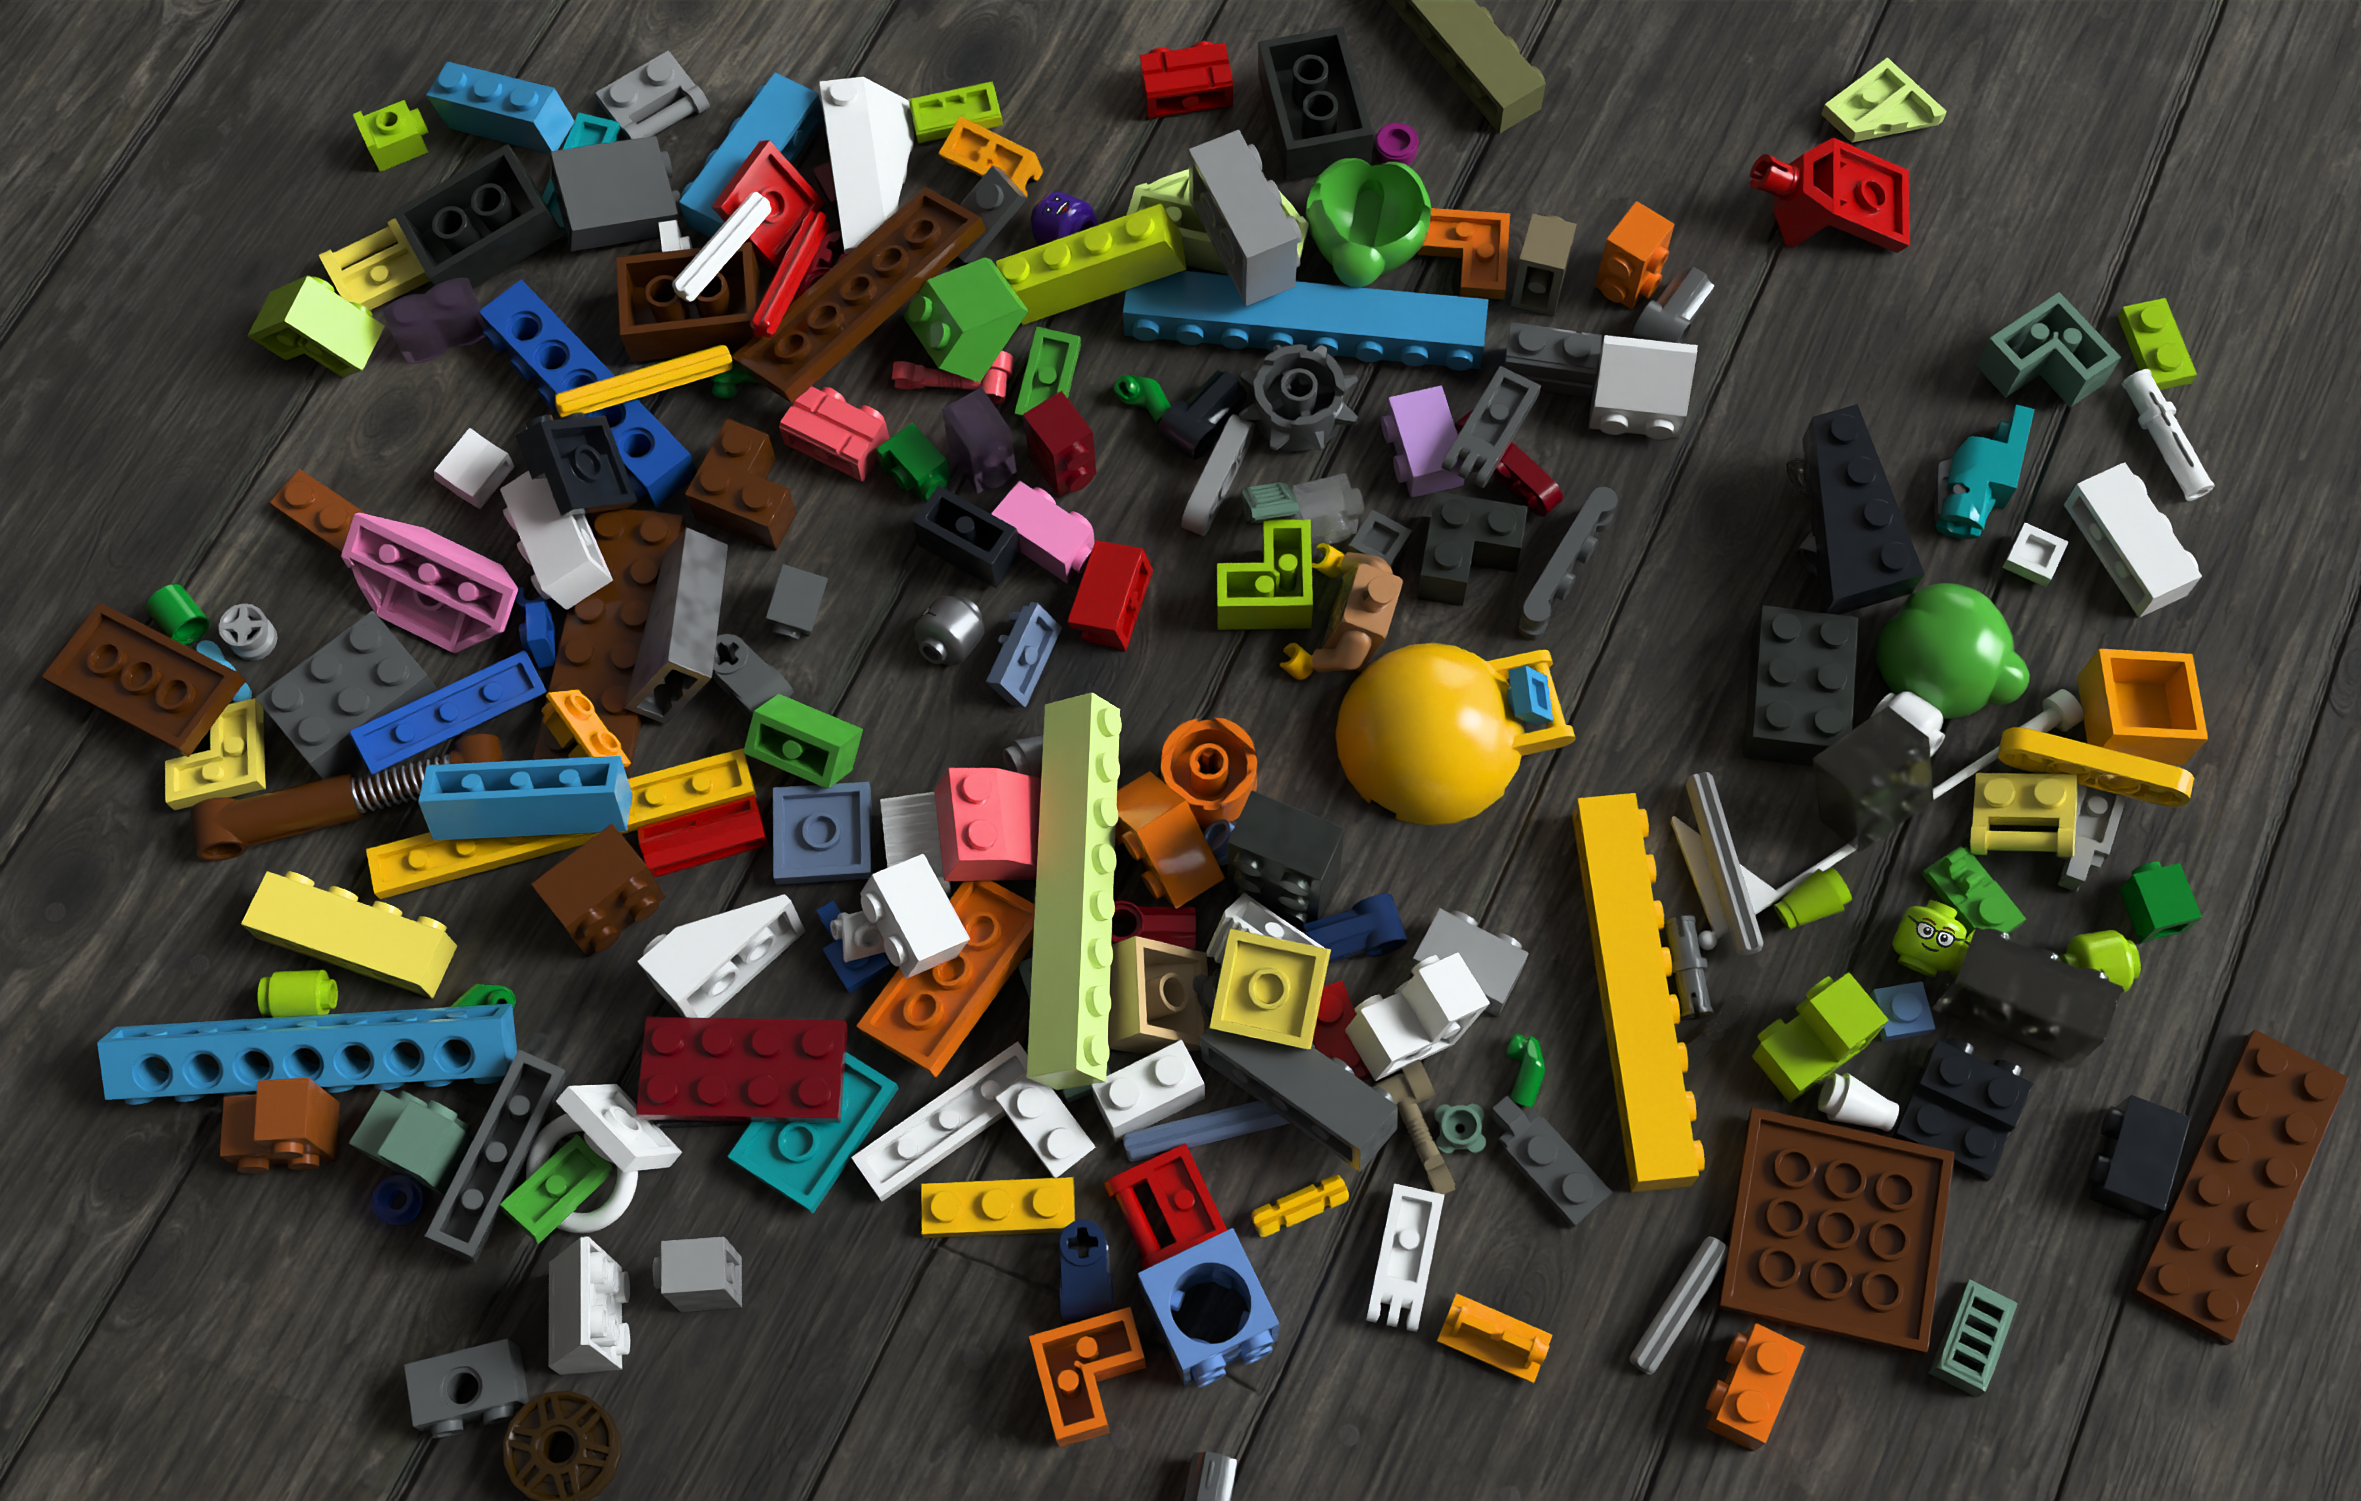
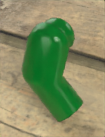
M1122 375L1114 383L1113 390L1115 395L1128 405L1147 409L1155 426L1158 427L1162 417L1171 407L1161 386L1155 380L1135 375Z
M1516 1033L1511 1036L1506 1051L1508 1058L1521 1062L1510 1099L1518 1104L1533 1108L1545 1075L1540 1042L1535 1037L1530 1035L1529 1038H1526L1522 1034Z

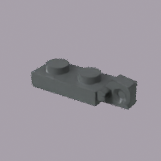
M1508 1096L1492 1108L1490 1117L1505 1132L1498 1139L1505 1148L1504 1154L1572 1228H1575L1611 1196L1612 1191L1544 1117L1541 1118L1533 1109L1525 1115Z

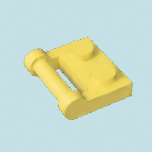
M396 218L387 222L388 227L334 253L330 249L319 254L337 291L346 301L358 303L372 310L431 281ZM398 242V244H396V245H394V246H392V247H390V248H387V249H385V250H383V251H381V252H379V253H377V254H375V255H373V256H371V257H369V258H367V259H365V260H363V261H361V262H359V263H356V264H354V265H352V266H350V267H348V268L342 270L343 268H345V267H347V266H349V265H351V264H353V263H355V262H357V261H359V260H361V259H363V258H365V257H367V256H370V255H372V254H374V253H376V252H378V251H380V250H382V249H384V248H386V247H388V246H390V245H392V244Z
M1976 773L1973 824L1970 839L1971 854L1987 855L1988 850L2058 852V857H2074L2078 793L2077 774ZM1990 825L2059 826L2058 832L1989 831Z

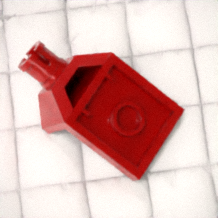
M1831 138L1807 151L1790 164L1779 161L1769 154L1761 155L1753 164L1749 176L1753 178L1749 181L1750 186L1774 196V213L1786 246L1796 247L1827 225L1895 253H1899L1910 246L1909 170L1836 138Z

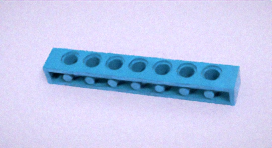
M512 1004L115 1027L97 1042L105 1100L124 1099L125 1103L130 1105L148 1103L157 1097L174 1096L176 1101L187 1102L201 1099L206 1094L224 1093L225 1097L253 1095L257 1091V1082L260 1080L307 1077L320 1087H324V1090L328 1093L344 1092L353 1089L355 1085L374 1084V1088L378 1090H389L401 1087L405 1082L424 1081V1085L428 1087H439L451 1084L455 1079L473 1078L477 1084H490L504 1079L517 1054ZM458 1039L465 1042L470 1049L471 1055H461L455 1052L450 1040ZM401 1042H408L416 1046L420 1052V1058L407 1056L401 1048ZM351 1045L363 1047L368 1052L370 1061L358 1059L353 1054ZM302 1048L313 1050L318 1055L320 1064H313L307 1061L302 1054ZM252 1051L264 1054L269 1061L270 1067L259 1065L254 1060ZM203 1054L215 1058L220 1070L207 1066L203 1060ZM153 1057L162 1059L167 1064L169 1073L159 1070L153 1062Z

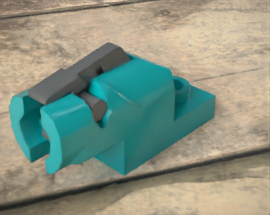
M2016 405L2007 421L2000 419L1993 440L1970 436L1954 453L1952 459L1939 463L1936 469L1934 520L1937 522V531L1957 539H1975L1980 537L1981 530H1984L1985 522L1993 506L2005 509L2017 489L2035 409Z

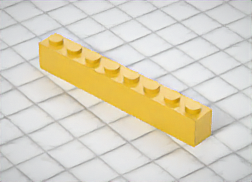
M1636 793L1578 798L1572 813L1631 1193L1691 1187L1699 1177V1171H1704L1705 1159L1701 1141L1693 1140L1691 1122L1696 1121V1103L1693 1092L1685 1091L1682 1073L1688 1071V1056L1684 1042L1677 1043L1674 1024L1680 1023V1008L1676 994L1669 995L1666 977H1671L1672 960L1669 948L1661 947L1659 930L1664 928V912L1661 901L1653 900L1651 884L1656 883V864L1652 854L1646 855L1643 840L1649 834L1647 812L1645 809H1638Z

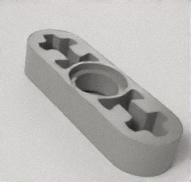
M1234 414L1229 418L1187 503L1181 523L1183 529L1201 536L1207 534L1248 451L1255 431V422L1241 420L1239 416Z

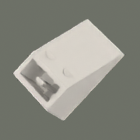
M580 1237L549 1262V1367L560 1375L622 1370V1355H628L630 1351L629 1326L627 1323H622V1303H628L630 1297L628 1273L626 1271L622 1272V1267L589 1237Z

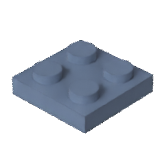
M869 782L839 783L833 785L830 789L820 785L773 788V871L776 885L860 880L871 877L873 874L872 802Z

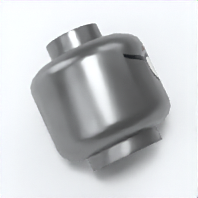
M942 596L937 598L918 620L914 628L915 638L919 644L921 654L928 661L935 664H960L968 657L984 635L982 614L972 601L963 596Z

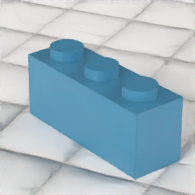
M448 61L426 94L450 129L551 154V151L559 149L575 122L553 87Z

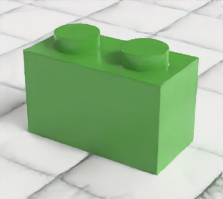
M777 694L754 710L743 753L830 789L852 771L863 729L786 696Z

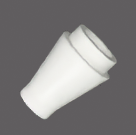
M1832 1073L1825 1081L1818 1100V1109L1827 1113L1829 1120L1878 1128L1886 1132L1892 1129L1899 1113V1105L1897 1103L1889 1101L1849 1073H1845L1842 1076Z

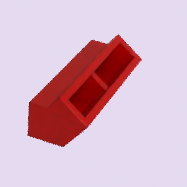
M755 795L637 827L639 845L645 864L654 878L769 846Z

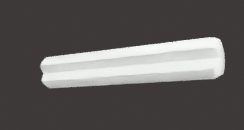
M757 192L751 193L672 282L674 292L687 302L693 301L769 215L772 209L769 205L770 202Z

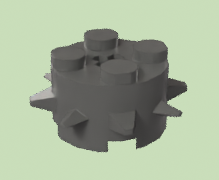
M1302 344L1285 347L1275 345L1273 352L1266 356L1264 364L1259 370L1242 371L1240 379L1253 391V404L1242 411L1239 417L1241 420H1255L1258 430L1270 442V449L1290 453L1292 451L1315 448L1318 451H1322L1325 449L1324 443L1336 436L1340 425L1355 424L1358 416L1344 403L1345 390L1355 384L1358 378L1356 375H1343L1342 369L1334 358L1327 354V347L1320 345L1315 350L1308 351L1307 345Z

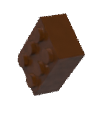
M751 242L743 243L691 302L685 301L674 292L672 282L702 248L616 257L620 336L630 361L639 362L682 357L719 345H725L729 351H737L755 336L753 334L754 329L750 326V321L762 300L760 271Z

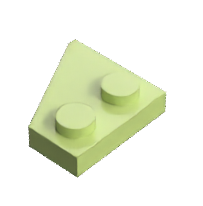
M1886 58L1824 105L1821 115L1853 143L1939 125L1943 122L1947 111L1890 59Z

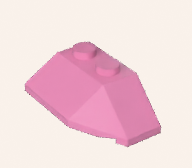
M364 513L354 514L341 557L347 567L352 568L361 591L378 617L454 654L460 653L504 632L518 587L501 564L423 527Z

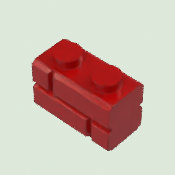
M1201 41L1192 45L1191 48L1170 50L1166 47H1159L1151 50L1148 54L1139 55L1140 77L1148 118L1233 106V79L1225 43L1213 44L1209 41Z

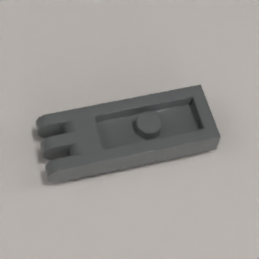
M1500 366L1444 458L1441 468L1450 472L1459 458L1465 460L1458 476L1467 480L1475 466H1477L1481 470L1478 472L1474 484L1484 488L1538 398L1541 385Z

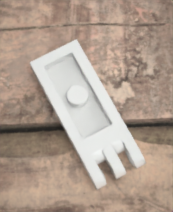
M1394 1184L1366 1321L1376 1323L1380 1316V1303L1390 1305L1386 1325L1397 1327L1401 1307L1411 1309L1406 1322L1407 1330L1417 1332L1444 1194Z

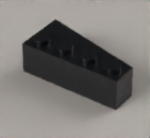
M1858 404L1812 417L1802 438L1808 495L1811 496L1813 515L1811 525L1812 534L1815 536L1818 559L1816 570L1822 595L1820 603L1821 613L1840 615L1912 594L1925 573Z

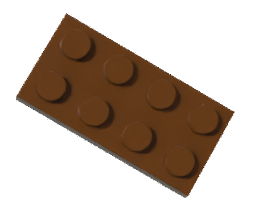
M100 602L42 675V678L51 686L187 757L192 754L246 682L237 671Z

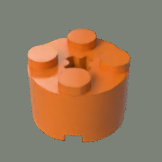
M1214 717V720L1198 721L1197 718L1186 721L1168 736L1162 750L1161 780L1187 801L1198 825L1202 828L1207 829L1212 823L1221 819L1234 821L1239 818L1251 791H1256L1257 756L1253 741L1240 726L1224 718ZM1214 770L1218 771L1216 774H1211Z

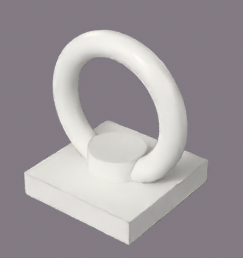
M617 1084L568 1086L556 1100L567 1114L559 1116L547 1124L534 1140L527 1159L526 1180L548 1161L553 1148L564 1136L573 1132L584 1131V1139L589 1147L603 1159L617 1165L616 1185L609 1199L600 1208L587 1213L572 1212L557 1228L572 1233H591L609 1226L624 1213L635 1193L639 1170L670 1167L681 1155L682 1151L652 1120L639 1119L636 1115L637 1105Z

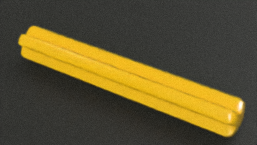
M725 345L715 346L557 393L555 395V405L561 418L578 412L587 414L730 371L732 369V357Z

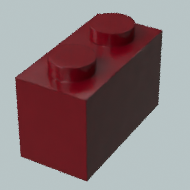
M1060 391L1023 414L1029 459L1056 495L1060 498L1069 491L1077 492L1086 487L1093 477L1097 475L1093 431L1065 394Z

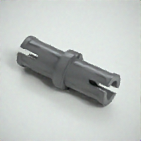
M1690 915L1681 916L1683 937L1679 935L1676 917L1664 921V928L1666 929L1672 958L1671 977H1675L1678 989L1681 1018L1695 1019L1692 998L1697 999L1700 1018L1709 1016L1714 1012L1711 1007L1704 972L1708 970L1707 959L1702 958L1700 955L1695 917Z

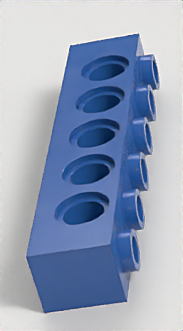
M522 279L479 311L487 327L482 331L485 339L496 352L501 353L505 350L512 357L509 360L510 364L525 382L532 378L540 386L537 389L538 394L553 411L557 409L555 405V395L557 393L614 377L612 372ZM535 335L532 339L523 341L525 338ZM557 364H563L561 367L557 369L550 370L553 366ZM638 399L585 414L586 418L606 416L608 424L616 421L620 422L610 429L638 500L645 496L657 508L695 477L697 470L690 453ZM649 451L643 457L633 458L638 452Z

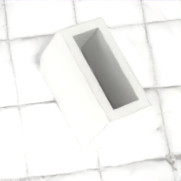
M469 428L434 470V479L457 496L481 509L515 466L507 452Z

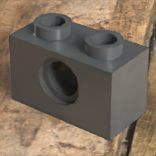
M508 1338L404 1364L413 1427L427 1434L431 1433L432 1438H445L460 1434L464 1431V1424L483 1420L484 1425H496L511 1421L515 1416V1411H519L529 1402L520 1346ZM470 1379H477L478 1392L475 1398L466 1404H460L458 1392L462 1384Z

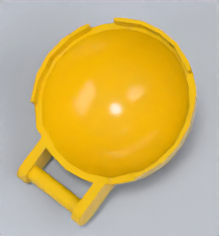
M1425 643L1408 645L1384 654L1369 664L1355 679L1347 691L1339 710L1335 735L1338 758L1347 779L1369 804L1372 800L1382 807L1396 813V819L1404 822L1432 826L1453 824L1477 816L1504 795L1506 787L1519 769L1522 756L1561 748L1573 743L1576 739L1573 727L1565 723L1549 668L1553 665L1550 652L1548 650H1537L1485 661L1476 654L1457 646ZM1528 666L1547 676L1553 722L1546 723L1547 729L1525 733L1523 720L1515 717L1508 703L1507 690L1511 687L1507 682V679H1510L1508 670Z

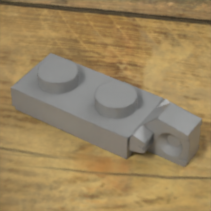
M2078 784L2074 857H2060L2066 861L2059 879V886L2077 892L2080 884H2084L2089 868L2096 871L2101 869L2102 863L2110 854L2126 796Z

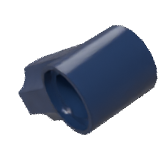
M1379 894L1368 897L1353 905L1350 911L1303 924L1305 935L1324 948L1331 949L1328 964L1363 953L1371 957L1388 954L1408 943L1392 894Z

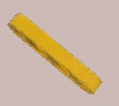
M2013 727L2003 731L1998 752V758L2006 765L2037 774H2077L2078 784L2160 806L2181 807L2190 802L2194 780L2193 775L2185 769L2022 727Z

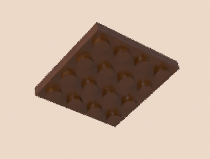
M1752 1107L1748 1114L1727 1243L1728 1254L1724 1262L1717 1309L1924 1356L1928 1353L1955 1152Z

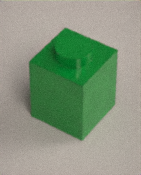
M2158 861L2141 865L2131 871L2132 876L2119 889L2140 944L2186 933L2202 918L2180 863L2164 867Z

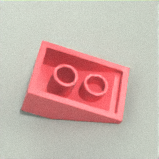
M948 768L934 790L944 881L1036 880L1041 778L999 768Z

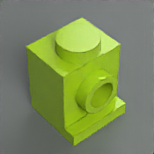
M405 100L363 116L361 111L353 114L366 146L380 172L428 153L421 136L429 133L418 108L409 111Z

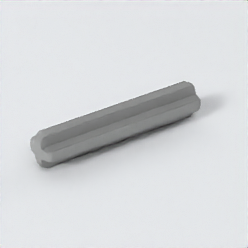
M1711 1236L1703 1241L1632 1352L1630 1362L1642 1372L1651 1375L1656 1371L1726 1261L1728 1247L1723 1242Z

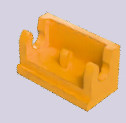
M961 116L939 151L940 157L946 159L948 163L960 166L980 177H983L992 166L1001 168L1026 197L1028 193L1025 187L1028 179L1032 178L1038 181L1043 173L1035 152Z

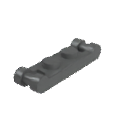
M1599 487L1590 494L1527 597L1518 625L1519 632L1525 639L1535 641L1545 635L1551 614V605L1557 597L1563 601L1568 595L1576 579V576L1571 572L1578 561L1583 564L1587 563L1597 545L1598 539L1593 537L1596 532H1603L1610 527L1618 502L1617 495L1611 488Z

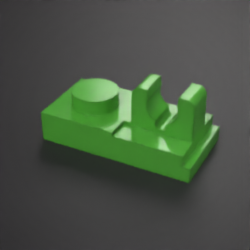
M1036 327L1014 413L1018 418L1023 419L1024 413L1060 391L1068 398L1081 347L1080 336Z
M1959 846L1921 873L1943 902L1957 911L1956 918L1983 951L2021 926L2026 920L2021 911L1998 883L1991 878L1967 847Z
M576 1134L508 1196L500 1206L505 1215L539 1244L575 1211L579 1204L610 1177L609 1172L613 1170L612 1165L595 1153Z

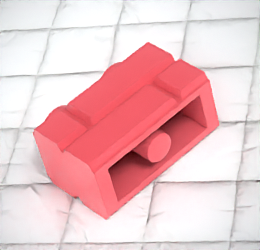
M811 386L794 401L793 407L790 406L780 421L779 426L785 445L861 482L866 480L875 466V461L879 460L876 448L890 439L884 417L878 411L866 405L858 409L846 403L840 393L829 387H823L820 391Z

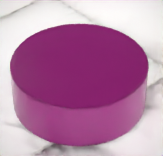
M1390 123L1383 126L1375 137L1374 152L1377 159L1382 164L1387 162L1411 164L1418 152V135L1413 128L1403 123Z

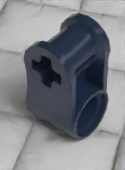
M1081 1219L1073 1221L1065 1227L1060 1238L1061 1276L1059 1288L1062 1323L1080 1322L1114 1312L1112 1274L1109 1270V1252L1104 1232L1099 1225L1091 1220ZM1089 1235L1091 1243L1098 1244V1247L1089 1249V1257L1080 1258L1077 1249H1071V1246L1079 1244L1080 1236Z

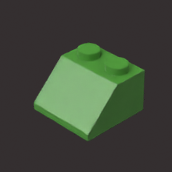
M984 257L926 280L917 296L910 302L903 317L939 369L980 383L1029 310L993 261Z

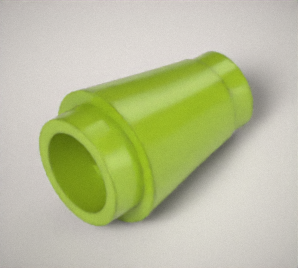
M1830 867L1825 871L1817 869L1786 895L1782 901L1775 904L1774 908L1784 926L1791 930L1796 926L1799 927L1844 911L1843 905L1852 901V896L1840 874L1833 867Z

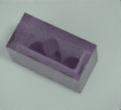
M982 387L941 409L950 454L977 494L987 488L993 489L1002 486L1010 479L1012 474L1017 472L1010 428Z

